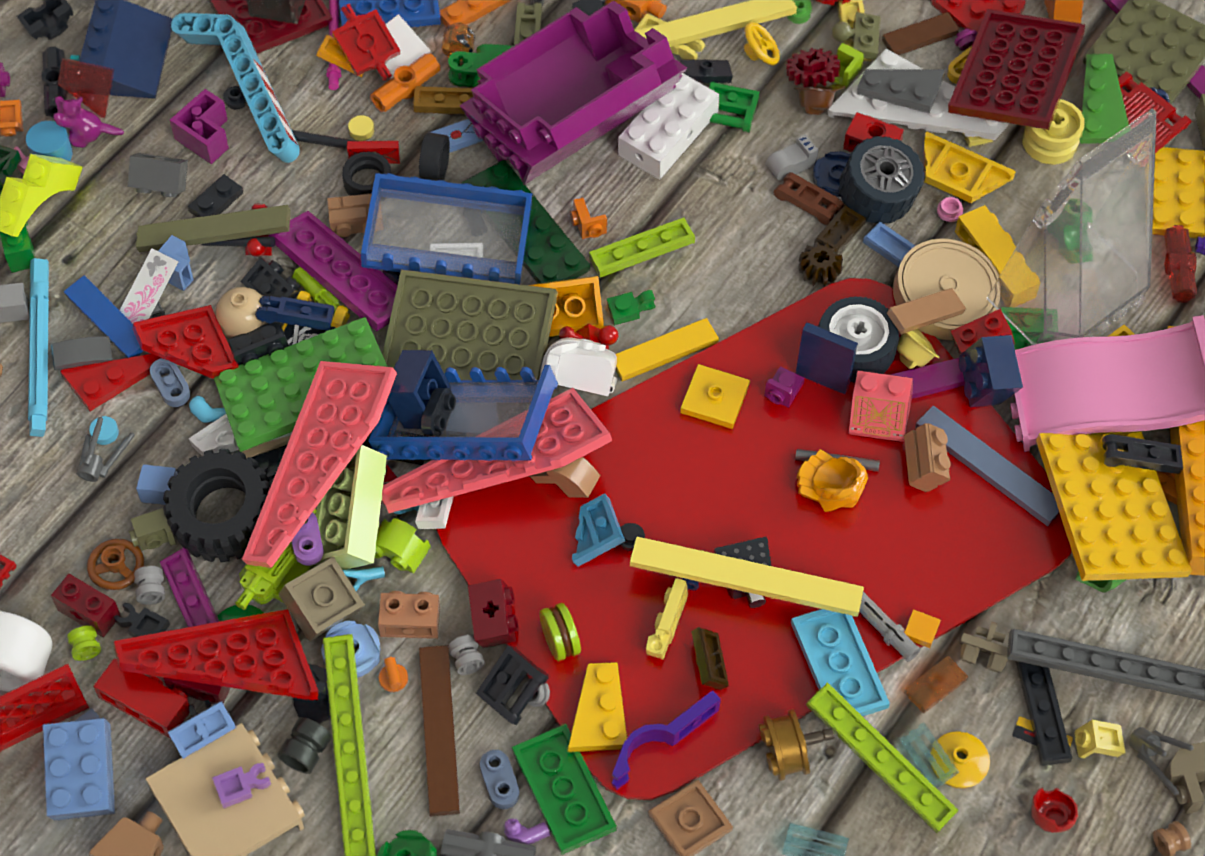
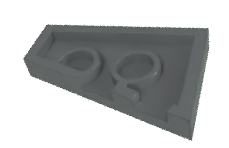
M865 69L857 87V94L930 113L945 77V69Z

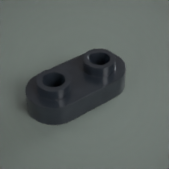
M435 388L432 392L421 419L422 432L426 437H439L446 429L449 416L456 406L455 395L452 394L449 388Z

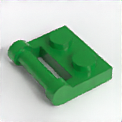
M711 82L709 89L719 94L718 110L745 115V118L714 113L710 118V122L741 128L743 132L750 133L760 92Z

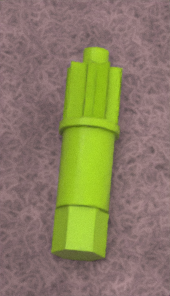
M301 267L297 268L292 277L310 293L316 303L335 307V314L337 307L340 305L339 300Z

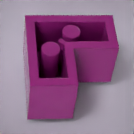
M207 89L200 92L170 119L174 139L208 163L213 164L229 149L225 129L221 127L228 120L224 101Z

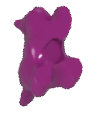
M61 96L55 98L58 113L54 114V120L57 125L70 128L69 140L71 145L84 148L88 143L95 141L101 133L114 136L124 134V130L101 122L100 118L94 113L81 108L82 97L64 100Z

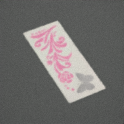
M154 249L150 250L120 309L132 323L150 318L178 261Z

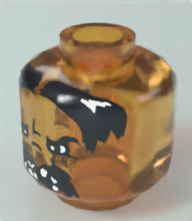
M455 23L448 26L443 34L441 47L443 53L448 58L452 53L458 51L473 53L475 34L464 23Z

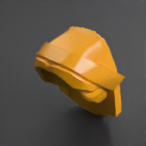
M820 449L815 455H811L797 472L798 494L820 502L824 512L840 507L853 508L862 494L868 480L866 469L858 460L847 457L834 458Z

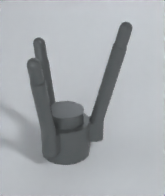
M102 417L97 419L92 438L89 434L85 436L81 459L76 472L80 478L90 482H97L99 476L106 478L110 467L135 436L134 433H130L103 466V459L94 454L103 423Z
M1144 727L1137 728L1130 736V746L1138 751L1137 757L1149 766L1174 795H1178V789L1150 759V756L1159 754L1165 757L1167 755V752L1161 748V741L1190 751L1193 750V745L1163 735L1157 730L1150 732Z

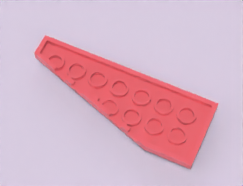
M320 361L242 560L247 565L273 567L379 422L397 375L393 367Z
M571 388L550 399L531 453V461L431 460L383 485L381 502L388 513L561 468L612 441L610 432L574 388ZM528 411L478 437L519 438Z

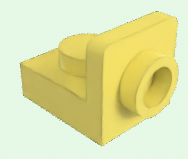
M1091 720L1074 732L1077 753L1080 758H1086L1093 753L1115 757L1125 753L1121 725Z

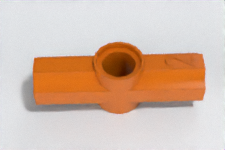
M425 53L411 65L398 67L394 71L392 79L370 94L371 101L375 107L382 113L383 111H388L402 99L413 98L415 86H421L441 71L436 57L431 53Z

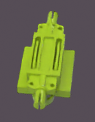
M291 541L272 568L247 564L239 573L241 579L239 581L240 586L244 591L235 601V604L245 610L251 600L260 605L269 603L273 598L284 603L279 596V592L284 585L313 569L316 565L306 566L300 564L295 558ZM306 545L303 549L308 550L309 545Z

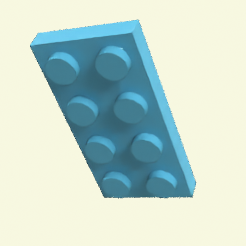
M821 609L792 618L791 625L818 690L828 682L862 716L889 708L890 702L851 615Z

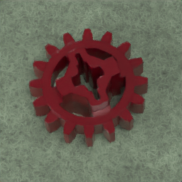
M810 48L808 52L800 50L799 55L793 53L792 58L787 59L786 64L788 80L794 81L796 86L802 83L803 88L808 86L817 88V84L826 86V82H834V77H839V71H841L838 55H832L831 50L823 52V48Z

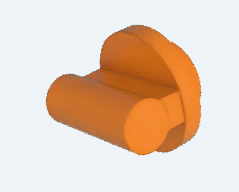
M388 657L384 659L385 667L379 673V682L384 690L398 692L407 685L408 673L402 665L396 663L395 657Z

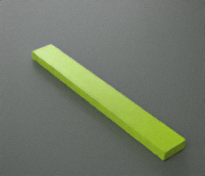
M353 635L323 638L344 856H376Z

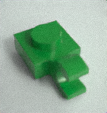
M644 291L636 298H634L632 292L607 298V306L614 326L640 319V311L654 309L655 297L653 291Z

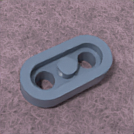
M163 358L153 362L150 367L151 378L164 402L171 407H179L186 404L190 398V390L178 366Z
M500 750L486 752L480 760V771L490 801L499 809H509L519 799V787L509 758ZM492 761L500 762V765L497 767H491L489 764ZM506 787L509 789V792L501 794L499 789Z

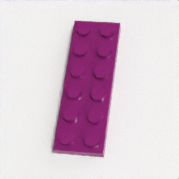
M306 211L291 219L289 232L269 234L268 237L275 238V245L356 315L360 318L366 317L369 326L376 332L389 324L398 285L379 269L361 267V254L311 212Z

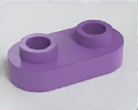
M313 512L306 520L308 522L300 528L292 539L296 560L306 566L318 563L324 554L317 517ZM306 545H312V546H313V547H312L311 549H309V550L303 549Z

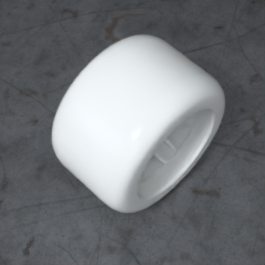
M0 611V690L10 692L43 676L52 650V638L40 625L21 616Z

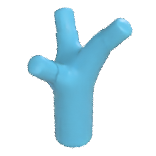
M383 566L363 570H342L346 577L357 579L353 586L355 591L368 580L385 578Z

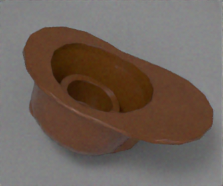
M826 84V86L817 85V88L808 86L806 88L794 89L798 90L800 106L805 108L806 113L820 115L825 110L831 108L835 92L844 89L845 85Z

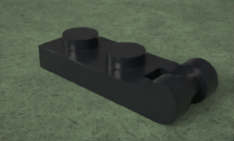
M1109 434L1102 438V446L1106 450L1104 453V463L1106 466L1124 465L1180 474L1183 469L1181 445Z

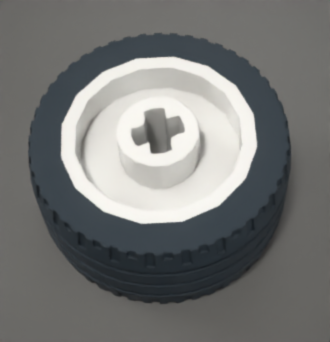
M846 297L836 301L825 310L818 325L820 328L858 343L850 380L852 383L856 382L858 371L885 373L895 358L899 342V331L887 314L889 309L880 302L867 297Z

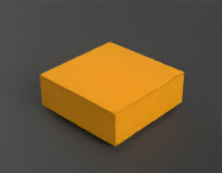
M913 610L904 633L913 642L931 648L941 620Z

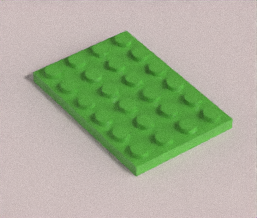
M364 317L307 340H302L299 343L284 348V350H276L271 356L268 354L258 358L259 360H250L245 366L242 364L236 369L225 370L215 377L214 380L240 452L293 432L320 361L387 367V364L368 321Z

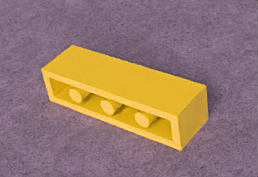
M983 205L958 216L955 233L962 242L981 251L993 263L1001 278L1002 297L1009 306H1018L1038 297L1042 285L1040 274L1033 270L1027 262L1025 254L1019 251L1013 243L1011 235L1000 226L996 215Z

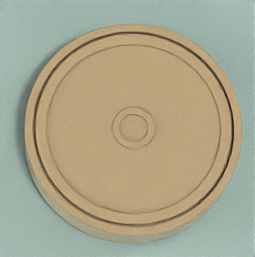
M933 239L916 245L905 255L894 278L893 295L896 305H900L953 288L966 307L964 313L918 329L935 336L937 339L953 340L952 330L994 312L999 308L1002 299V282L993 263L975 247L952 239Z

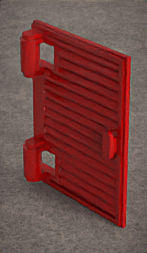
M1126 71L1118 80L1132 143L1113 144L1142 166L1177 134L1185 130L1192 120L1186 115L1183 117L1179 116L1173 105L1142 82L1139 84L1134 82L1132 75ZM1124 86L1130 92H1126L1124 89H1122V87ZM1166 119L1169 120V121H1170L1171 123H1173L1174 125L1171 126V125H1170L1169 123H1167L1165 120H1166Z

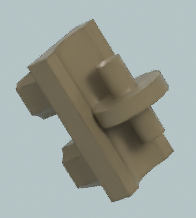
M991 622L989 629L977 627L975 634L986 637V640L963 633L960 645H962L960 660L975 665L978 653L982 651L990 654L986 669L1001 673L1007 660L1010 661V659H1007L1008 647L993 643L992 640L1004 643L1006 635L995 631L997 627L995 622Z

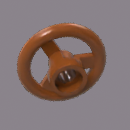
M107 540L99 544L91 552L87 562V572L90 579L103 589H124L135 582L134 573L137 569L144 567V556L138 546L134 547L133 543L129 540ZM125 549L130 550L135 556L136 565L133 571L125 565ZM101 555L102 564L96 565L97 559ZM110 571L120 573L125 579L110 582L102 579L99 575Z

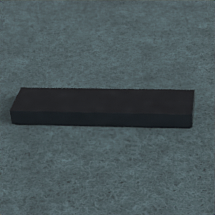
M1015 661L1041 765L1071 762L1073 757L1050 669L1048 667Z

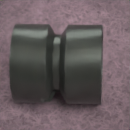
M299 717L291 730L290 736L292 739L284 741L277 756L290 768L304 774H310L319 760L317 753L323 752L332 736L327 729L317 722Z

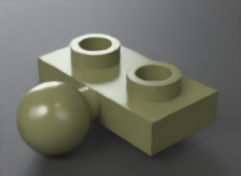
M856 12L853 28L846 22H838L832 28V35L837 41L841 42L852 38V48L864 53L863 58L876 60L879 46L880 16Z

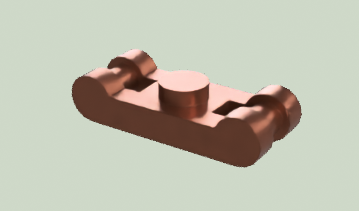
M791 172L784 177V183L779 184L773 191L776 198L781 201L787 200L817 217L819 222L824 225H828L834 218V214L844 207L843 202L836 196ZM821 203L825 204L827 208L822 207Z

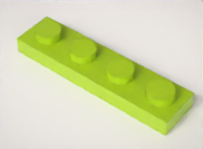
M683 217L590 251L589 259L601 278L695 243V235Z

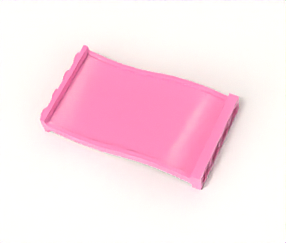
M1204 315L1192 317V322L1150 333L1062 339L1015 350L1023 388L1012 395L1014 403H1010L1012 419H1018L1019 425L1014 426L1017 442L1022 441L1024 452L1030 451V446L1037 444L1036 438L1039 433L1078 435L1149 431L1205 420Z

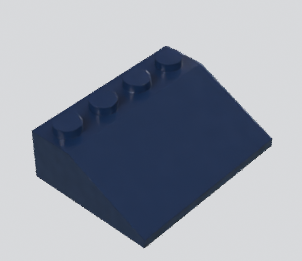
M95 0L76 71L81 93L156 99L172 34L171 23L173 18L126 0Z

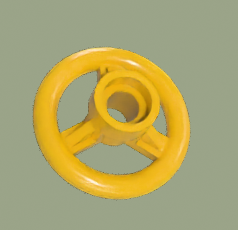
M755 22L748 23L745 26L747 43L744 45V50L753 61L760 59L768 65H776L780 60V53L776 42L764 27ZM767 50H771L772 58L767 55Z

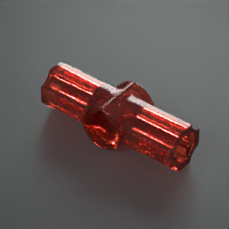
M1174 225L1171 228H1167L1164 233L1167 252L1164 268L1165 274L1170 276L1172 298L1176 299L1179 303H1187L1195 299L1197 295L1194 275L1197 258L1195 252H1191L1189 230L1184 228L1183 225Z

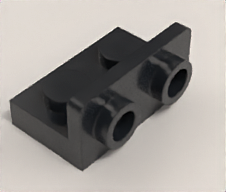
M261 257L240 281L247 288L256 290L263 297L274 296L294 299L301 290L299 288L302 286L290 275L287 278L282 273L285 269L272 259L271 262H268Z
M276 321L228 340L238 366L242 364L245 366L250 360H259L258 358L268 354L271 356L274 351L284 350V348L289 346L280 322Z

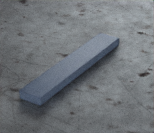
M934 405L916 423L915 428L929 423L943 429L948 438L946 443L947 452L1046 526H1049L1060 514L1053 493Z

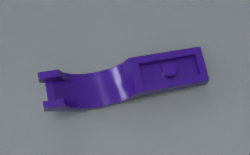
M712 690L667 726L651 724L633 731L625 740L613 770V787L618 790L629 781L628 772H630L627 760L633 750L641 744L650 741L665 742L674 746L719 711V696Z

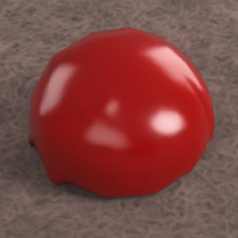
M1040 788L1033 796L1031 815L1036 825L1045 832L1060 833L1070 830L1075 825L1078 818V806L1071 796L1061 792L1059 788L1051 791H1044L1043 788Z

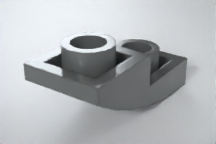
M109 336L76 338L56 342L51 345L54 370L113 360Z

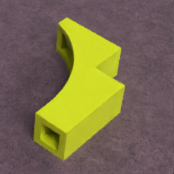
M30 154L22 179L6 177L0 195V231L10 236L18 237L32 213L46 199L61 191H75L83 167L58 157Z

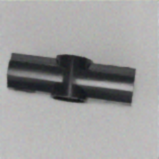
M56 46L47 47L42 52L43 71L41 73L44 86L45 115L53 119L54 114L58 113L55 98L61 96L64 100H67L69 91L66 82L65 52Z

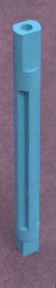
M33 258L30 261L28 420L30 421L29 436L43 437L46 431L48 412L49 261Z

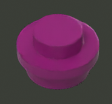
M970 29L962 30L954 40L955 45L961 51L968 49L973 45L977 31H971Z

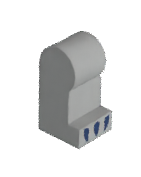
M805 134L797 138L795 144L771 154L766 161V166L778 180L782 181L789 172L799 174L814 167L817 161L818 149Z

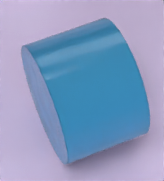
M42 121L32 126L27 132L26 143L30 154L58 157L67 161L71 160L73 150L65 127L57 125L55 121Z

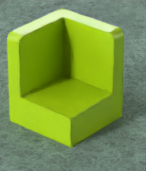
M842 43L837 49L841 71H839V77H834V83L845 85L846 89L861 71L864 53Z

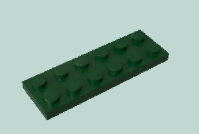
M502 160L461 182V184L468 183L479 187H496L502 190H521L526 193H532L526 185H523L522 180L506 160ZM532 193L523 266L538 284L576 279L589 272L590 263ZM483 210V216L517 257L523 215Z

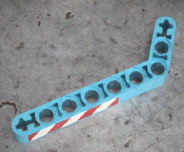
M180 13L176 15L171 23L172 30L187 43L222 45L269 151L285 163L293 162L299 155V145L245 28L230 15Z

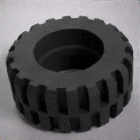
M219 449V453H214L213 450L204 451V456L197 458L195 455L189 458L190 463L186 466L181 464L176 469L178 475L170 477L167 483L170 490H166L163 497L165 502L163 507L164 515L180 545L188 549L191 555L195 557L202 555L205 561L214 562L215 558H219L220 562H229L230 557L236 556L237 559L243 558L270 490L271 483L263 468L259 467L258 462L252 457L246 458L242 452L234 451V454H231L229 449ZM234 488L246 494L242 508L227 521L212 524L202 522L196 518L198 507L203 499L218 489Z

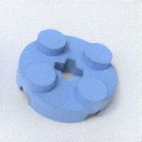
M344 621L333 626L327 632L326 637L353 635L354 647H359L355 653L358 678L369 673L380 662V642L377 633L369 625L356 624V621ZM322 644L321 651L325 663L324 644Z

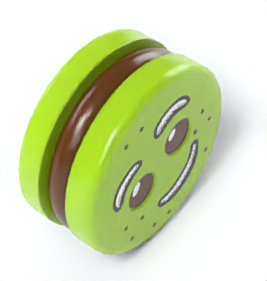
M559 603L555 607L540 610L539 616L543 633L555 660L561 661L571 655L580 654L581 646L578 633L566 605Z

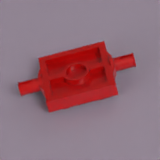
M346 4V7L344 5L341 11L348 21L343 26L333 30L332 36L356 76H359L369 70L377 69L383 81H386L387 78L390 79L392 74L385 64L390 59L400 55L401 50L378 11L375 9L365 15L356 16L350 4Z

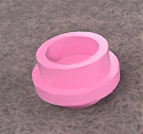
M947 197L938 204L937 214L944 221L955 222L958 220V216L963 214V206L957 198Z

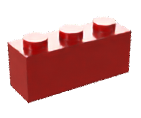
M115 658L93 686L99 699L170 738L168 731L183 723L190 713L188 696L177 688L171 690L165 687L164 683L156 676L120 671L117 659Z

